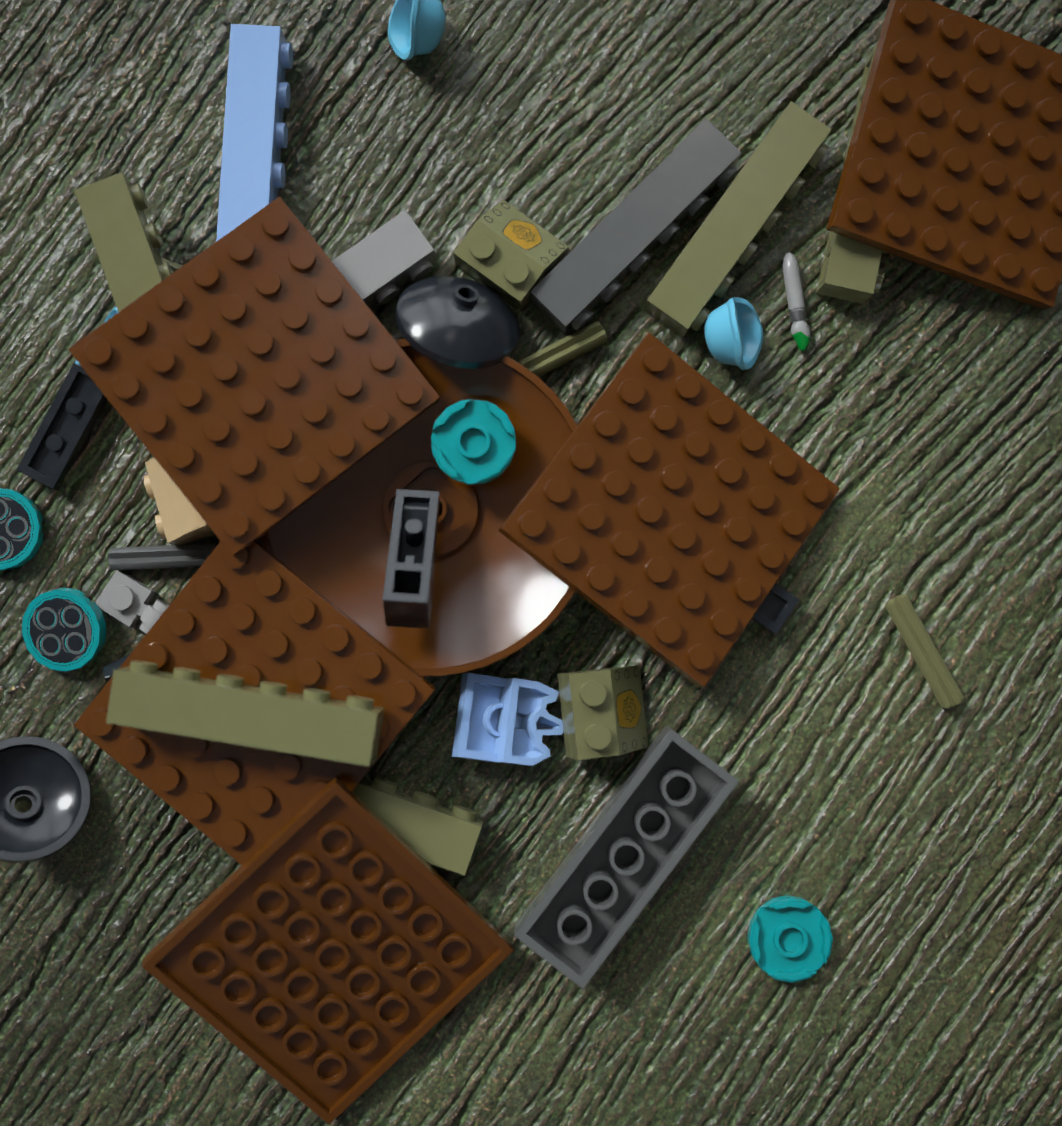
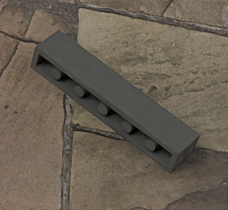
M706 118L530 291V302L564 336L572 328L576 331L582 329L594 315L591 309L601 299L605 303L609 302L623 287L620 280L630 270L637 274L650 261L652 256L649 252L659 242L665 246L676 236L681 229L678 223L687 214L693 218L706 206L710 200L706 195L715 186L723 189L736 176L739 170L735 166L741 152Z

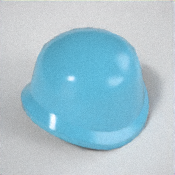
M441 0L395 1L388 23V39L394 52L401 59L410 60L415 55L429 54L438 46L444 33L446 21L445 9Z
M730 298L725 304L713 310L706 319L704 333L711 355L722 364L735 365L741 370L750 369L756 362L763 344L762 325L752 304L743 298Z

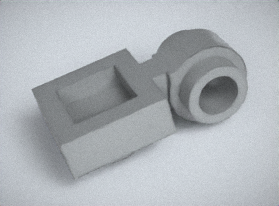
M120 570L115 571L96 602L101 610L129 627H135L140 619L142 624L139 629L146 634L169 606V604L158 599L154 605L149 604L156 591Z

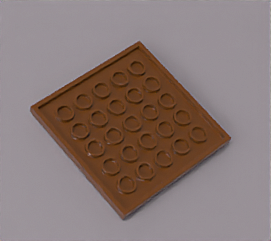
M890 0L826 230L1037 308L1046 310L1054 307L1062 277V54L931 0Z
M280 196L68 348L70 353L233 557L244 551L440 400L437 392Z
M648 333L643 337L498 531L699 688L707 684L840 488L656 337Z
M255 541L236 557H233L224 544L220 542L119 667L130 666L133 660L148 661L158 664L157 671L173 673L176 667L200 670V678L216 680L219 674L234 675L244 678L243 685L260 687V682L267 681L287 685L286 692L303 694L304 689L310 688L330 692V699L347 702V696H362L374 699L373 706L385 708L377 760L436 689L258 541ZM113 676L74 723L78 730L241 865L335 777L352 792L377 762L376 760L370 766H363L106 723Z
M335 777L143 958L142 967L327 1124H331L506 959L514 949L512 943Z

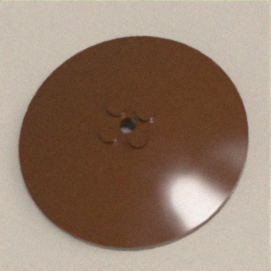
M400 339L395 341L437 392L440 400L264 534L260 539L261 544L421 676H443L463 673L487 666L524 647L542 633L559 615L575 592L498 530L576 428L577 424L557 395L538 376L507 356L501 360V363L491 367L478 369L458 368L437 362L420 353L406 339ZM473 399L495 404L507 414L515 429L516 450L511 464L500 477L486 484L467 485L452 480L440 469L432 454L431 436L435 421L447 407L461 400ZM396 489L439 491V501L443 506L442 514L438 518L434 588L429 629L386 626L383 593Z

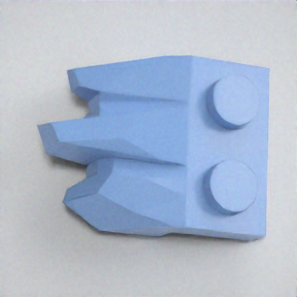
M462 673L452 757L533 766L551 756L550 749L542 743V736L562 735L563 722L561 719L549 714L546 707L547 704L556 702L559 691L537 681Z

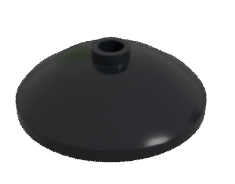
M457 276L426 278L406 288L398 300L396 322L403 337L420 353L442 364L467 369L491 367L501 363L505 356L509 357L518 343L520 326L514 311L498 293L474 280Z
M32 736L13 737L0 741V861L27 863L44 859L63 849L82 828L90 805L88 777L78 759L58 743ZM20 801H28L32 807L29 811L22 813L15 809V805Z

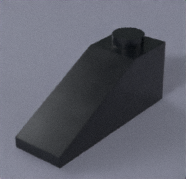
M396 489L383 593L386 626L430 628L439 491Z

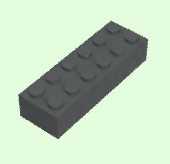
M665 725L515 923L514 936L583 989L738 784L739 780Z

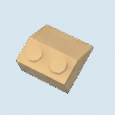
M152 458L145 462L148 475L143 477L144 485L149 497L156 500L159 514L155 515V523L161 538H166L169 544L183 545L216 535L157 460Z

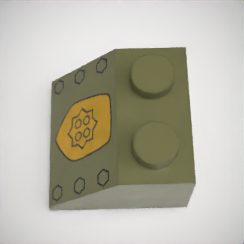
M502 200L476 221L455 249L453 255L456 267L477 282L498 293L511 307L521 313L530 302V291L555 268L569 247L508 202Z
M639 665L558 674L566 757L575 760L617 756L648 748Z

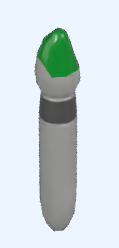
M787 253L783 260V276L792 323L790 331L799 350L805 351L810 342L811 331L806 322L800 271L795 256Z

